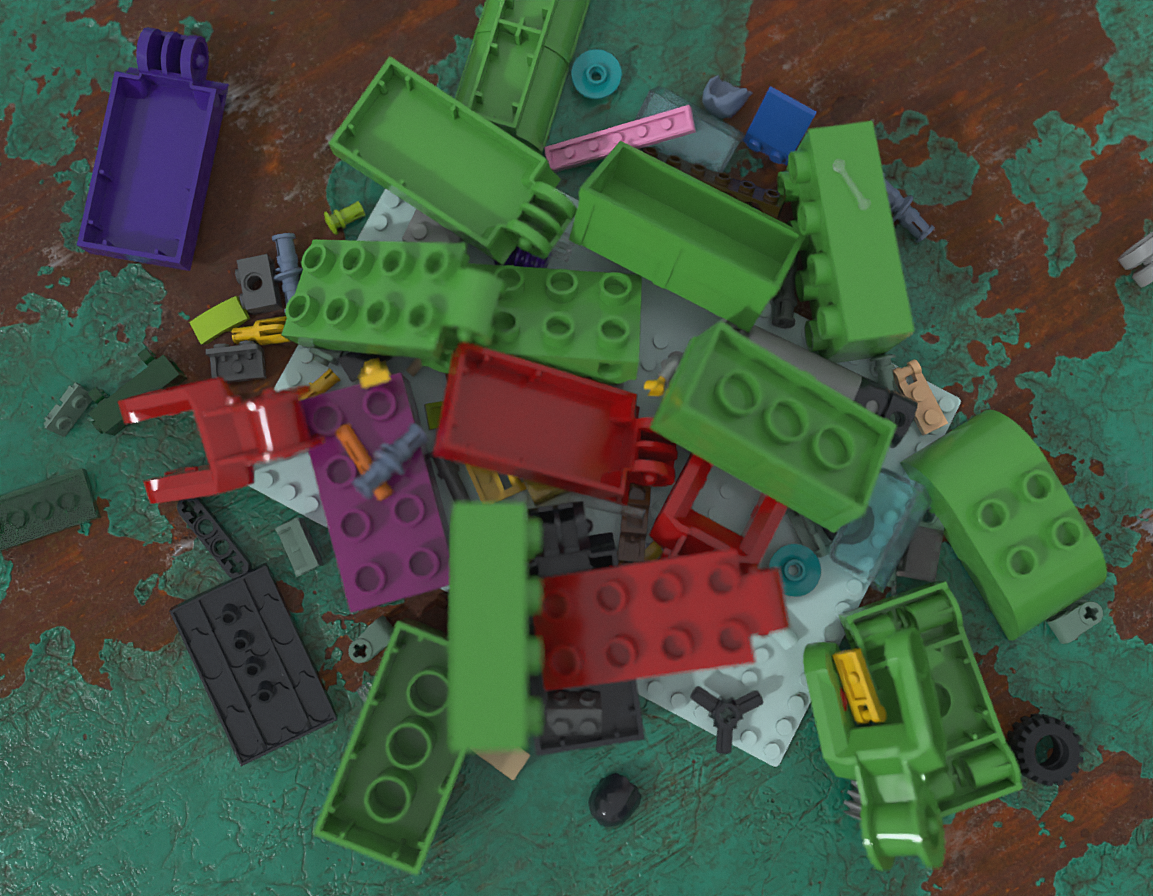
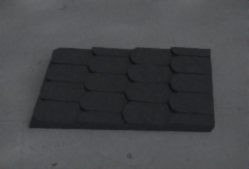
M267 562L170 608L169 612L240 766L248 764L337 720L338 715L321 681L320 674L299 634L297 625Z

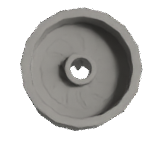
M1153 231L1117 259L1125 270L1133 269L1142 264L1132 276L1133 280L1141 288L1153 282Z

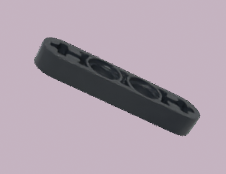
M199 497L178 501L177 511L229 577L234 579L252 569L249 558ZM195 502L196 505H194L193 508L197 512V514H202L204 512L205 515H202L197 518V516L193 512H186V509L188 508V505L186 503ZM204 520H210L213 524V530L208 535L202 533L200 529L201 523ZM220 540H226L229 544V550L224 555L219 554L216 550V545ZM236 552L237 555L232 558L237 563H244L242 566L243 573L234 572L235 564L232 560L225 562V559L231 557Z

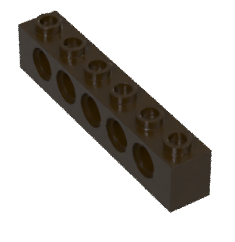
M647 146L639 149L725 194H732L735 199L777 220L780 218L786 196L780 195L776 190L760 188L751 181H741L732 178L728 173L709 170L702 164H692L684 161L677 155L661 153L654 147ZM751 202L757 203L760 208L754 207Z

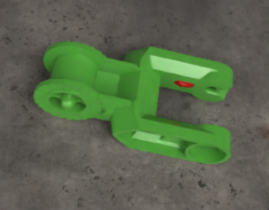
M907 627L885 637L886 660L895 680L904 722L859 728L855 726L853 713L832 656L837 651H841L836 643L827 642L808 643L803 653V665L823 757L837 777L856 780L862 802L860 812L862 837L871 863L879 871H888L893 867L896 856L920 855L921 860L928 868H940L943 865L942 861L944 860L945 831L938 801L928 785V773L946 765V734L925 646L919 631L915 627Z

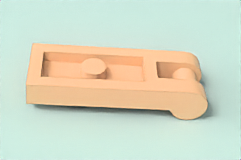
M914 359L907 362V366L903 368L897 367L893 369L894 381L900 394L918 402L914 421L922 436L948 424L922 374L919 362ZM911 375L914 383L908 385L906 377Z

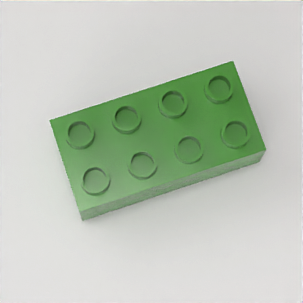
M873 121L808 129L797 151L789 153L788 167L785 171L779 172L777 176V190L780 195L786 196L785 203L791 202L794 220L788 221L787 225L799 230L802 235H806L799 249L803 270L796 272L795 286L798 299L801 302H810L813 320L806 321L804 327L807 348L811 352L819 351L820 356L835 363L868 359L885 354L913 334L914 327Z
M453 503L450 515L447 744L451 752L526 750V735L541 734L542 714L540 698L526 697V674H540L541 671L540 637H526V616H534V613H540L541 608L540 578H526V559H534V554L540 553L541 525L540 519H526V503Z
M406 617L397 621L313 834L418 876L467 751L451 752L447 744L449 634Z

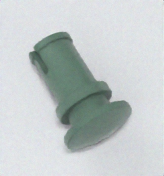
M881 354L872 357L869 360L870 362L875 361L876 367H874V371H877L879 384L886 386L890 391H897L892 369L895 368V365L891 363V358L896 357V355Z

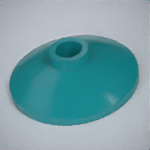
M593 49L582 53L575 60L572 66L571 77L574 87L580 94L591 99H602L610 96L617 90L621 82L622 71L618 60L612 54L604 50ZM594 75H598L601 77V79L599 81H594L592 77Z
M785 545L779 548L769 561L768 568H780L784 595L791 597L804 596L810 593L819 583L821 577L820 561L816 554L804 545ZM791 565L797 568L795 575H791L788 571Z

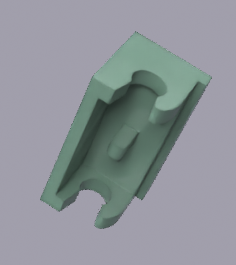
M297 517L275 528L293 566L296 577H300L324 565L303 518Z

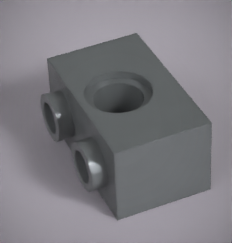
M268 254L237 260L238 269H235V276L238 284L242 286L243 293L240 294V302L243 309H246L252 315L283 309L278 282L274 281V276H276L274 260ZM258 280H262L261 288L254 291L253 284Z

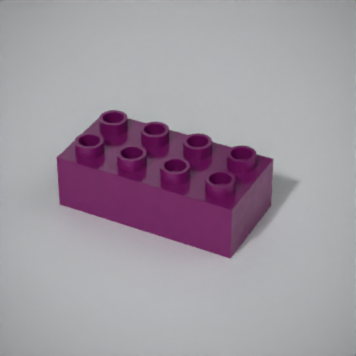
M400 372L390 375L389 381L363 388L360 383L302 399L301 404L310 435L324 434L326 440L324 444L308 449L350 613L448 586L450 529L431 458L428 456L427 444H422L407 461L401 464L405 471L403 475L396 471L391 474V477L386 482L394 493L387 499L379 502L374 492L373 497L368 499L353 485L352 481L355 478L359 479L362 474L341 441L335 435V431L338 428L350 423L358 439L374 462L377 459L374 457L373 452L376 450L381 451L380 447L383 443L392 446L397 439H400L409 430L408 427L412 423L422 429L410 381Z

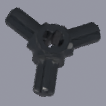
M697 686L690 695L691 700L709 711L708 716L713 719V727L717 728L716 752L720 754H730L732 752L733 729H737L738 721L743 719L742 714L763 704L762 696L757 690L734 700L733 697L725 699L720 696L717 698L702 687ZM728 707V710L732 712V714L727 715L726 719L724 720V718L720 715V712H725V708Z

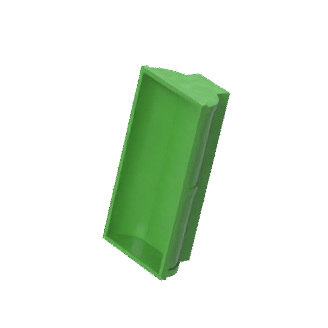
M486 0L455 99L543 156L544 147H546L591 0Z

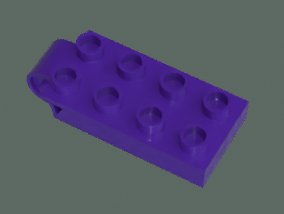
M147 27L140 33L137 43L136 56L138 68L129 67L126 72H114L77 246L90 254L190 271L229 84L206 80L209 52L205 38L197 35H181L174 31L164 32L157 28Z

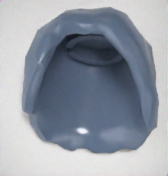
M719 75L711 78L705 86L703 105L714 117L720 119L730 118L742 108L753 93L747 91L746 88L733 87L730 83L721 81Z

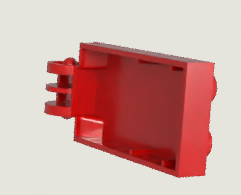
M462 342L452 353L433 452L434 456L627 506L630 483L647 487H667L673 485L676 476L674 462L678 459L677 444L649 428L654 417L639 418L640 407L637 406L638 395L467 342Z
M718 549L537 577L540 578L541 608L540 613H534L533 620L536 637H540L541 669L545 691L753 664L756 661L751 636L767 637L770 633L782 631L790 627L780 568L760 569L756 565H750L745 571L740 572L736 549Z

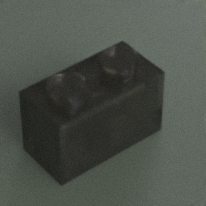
M905 525V528L901 530L899 535V544L902 546L900 555H897L896 576L935 583L944 531L917 525Z

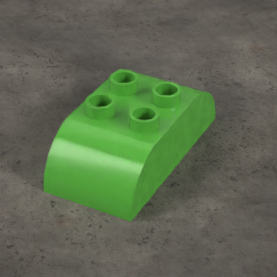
M984 410L900 462L923 501L929 502L932 508L929 509L930 513H935L943 524V534L1008 640H1016L1106 581V562L1093 534L1039 447L1018 424L1004 414L995 410Z

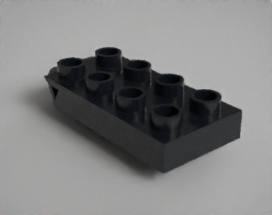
M583 501L527 509L528 519H540L541 546L540 553L534 554V559H526V578H537L619 565L613 532L596 535L588 534L593 529V522L586 518ZM526 616V637H536L533 616ZM542 669L540 674H526L528 697L540 698L541 734L534 735L536 756L645 740L636 679L545 691ZM558 691L600 692L602 703L601 736H547V693Z

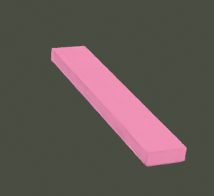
M686 105L544 147L546 159L549 162L550 168L556 173L605 159L619 141L640 149L695 133L692 108L690 105Z

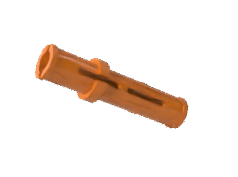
M350 423L345 424L335 431V435L363 475L369 469L373 460L358 439ZM383 482L374 491L379 502L387 499L394 493L387 482Z

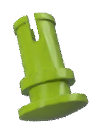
M359 201L340 211L334 210V214L330 216L327 211L324 212L326 223L335 235H338L337 229H344L347 224L366 216Z

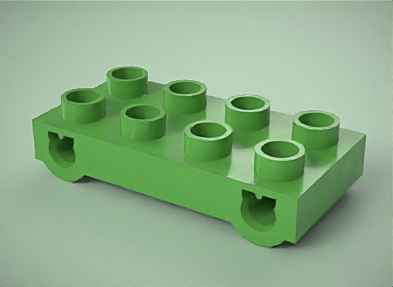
M468 263L467 269L488 273L499 278L507 285L505 298L496 303V307L500 310L499 318L491 320L490 327L494 330L492 342L489 345L477 346L576 376L591 377L600 383L619 384L637 379L642 276L618 272L608 273ZM446 336L440 359H421V365L429 366L439 372L449 373L452 353L463 341Z
M936 580L838 615L850 649H861L880 705L886 710L885 722H879L878 725L904 722L895 680L886 660L885 637L907 627H915L919 631L925 646L946 734V765L928 773V785L938 801L941 818L1023 789L1017 761L1005 741L963 628V619L959 605L946 581Z

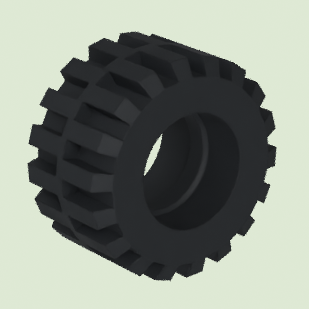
M1036 713L1030 714V717H1021V723L1015 721L1012 725L1015 729L1013 732L1008 731L1007 736L1010 737V741H1006L1017 761L1022 776L1045 786H1053V784L1060 786L1064 784L1063 779L1066 781L1073 779L1071 775L1073 772L1078 774L1080 768L1077 767L1078 763H1083L1084 757L1080 756V752H1084V746L1078 744L1081 738L1078 734L1073 733L1075 729L1071 725L1066 724V722L1060 719ZM1049 735L1053 741L1052 755L1045 762L1038 763L1034 754L1035 746L1042 737Z

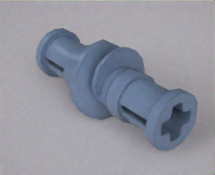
M884 178L890 211L893 214L892 221L894 222L898 219L899 223L915 237L914 241L916 243L921 242L935 227L933 225L929 226L919 215L920 213L911 207L910 204L914 198L912 195L903 198L897 188H894ZM912 222H915L922 232Z
M294 233L272 236V240L276 243L277 262L280 268L275 269V272L280 274L274 276V281L282 283L286 305L295 294L300 274L303 271V268L298 267V256L294 246L296 236Z
M412 423L408 427L409 430L400 439H397L392 446L383 443L380 447L381 451L376 450L373 452L377 461H374L359 479L355 478L352 481L355 488L363 496L371 499L373 492L383 482H386L394 471L401 475L405 473L401 464L407 461L422 444L429 442L427 434L419 426Z

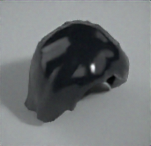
M618 773L610 774L606 778H602L591 792L588 801L590 813L603 827L620 826L639 807L641 794L638 792L637 786L629 782L627 777Z

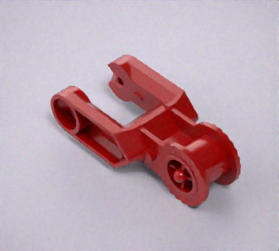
M219 376L154 390L117 401L124 424L164 415H177L180 412L193 410L209 464L182 467L166 471L164 476L143 480L149 502L153 504L209 496L255 483V463L276 460L279 457L290 459L300 451L313 449L326 442L324 434L310 435L300 397L312 392L310 385L291 387L281 391L268 388L263 391L261 396L242 400L240 395H234L225 379Z
M691 452L648 535L663 549L659 558L718 549H736L740 572L745 571L750 565L758 566L788 507L762 492L741 536L694 511L691 507L699 491L703 489L707 482V476L713 464Z

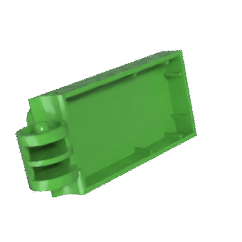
M390 56L328 143L335 156L501 265H504L517 246L538 258L546 259L577 211L573 202L555 189L561 179L550 168L546 158Z
M313 239L311 246L302 257L303 271L296 292L286 305L285 314L287 319L281 335L302 347L439 360L446 336H451L471 344H491L494 330L490 327L491 320L499 318L500 310L496 307V303L505 298L507 285L493 275L467 269L470 256L465 252L467 244Z

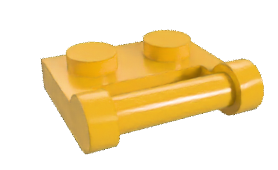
M465 464L481 503H497L527 490L525 482H521L520 478L507 475L512 487L504 489L497 472Z

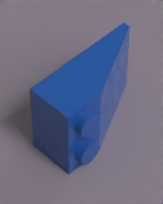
M770 86L743 142L747 143L751 150L761 151L768 155L773 162L777 164L783 163L787 166L789 153L796 150L817 112Z

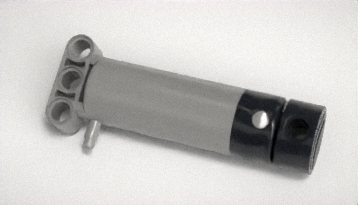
M724 318L722 319V322L732 327V330L801 371H807L815 376L816 380L877 416L890 421V416L893 413L895 416L894 423L897 426L889 447L895 448L906 435L916 414L917 401L894 390L890 391L886 386L756 325L748 333L737 327L736 324Z

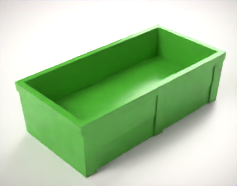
M619 141L581 186L578 195L580 199L569 241L590 249L652 281L653 284L663 289L665 288L736 324L737 327L749 333L770 298L775 296L806 235H802L799 230Z
M719 321L697 337L694 336L689 340L649 428L834 533L843 525L865 514L897 425L886 418L883 419L816 380L812 374L805 370L801 371L735 332L729 325Z

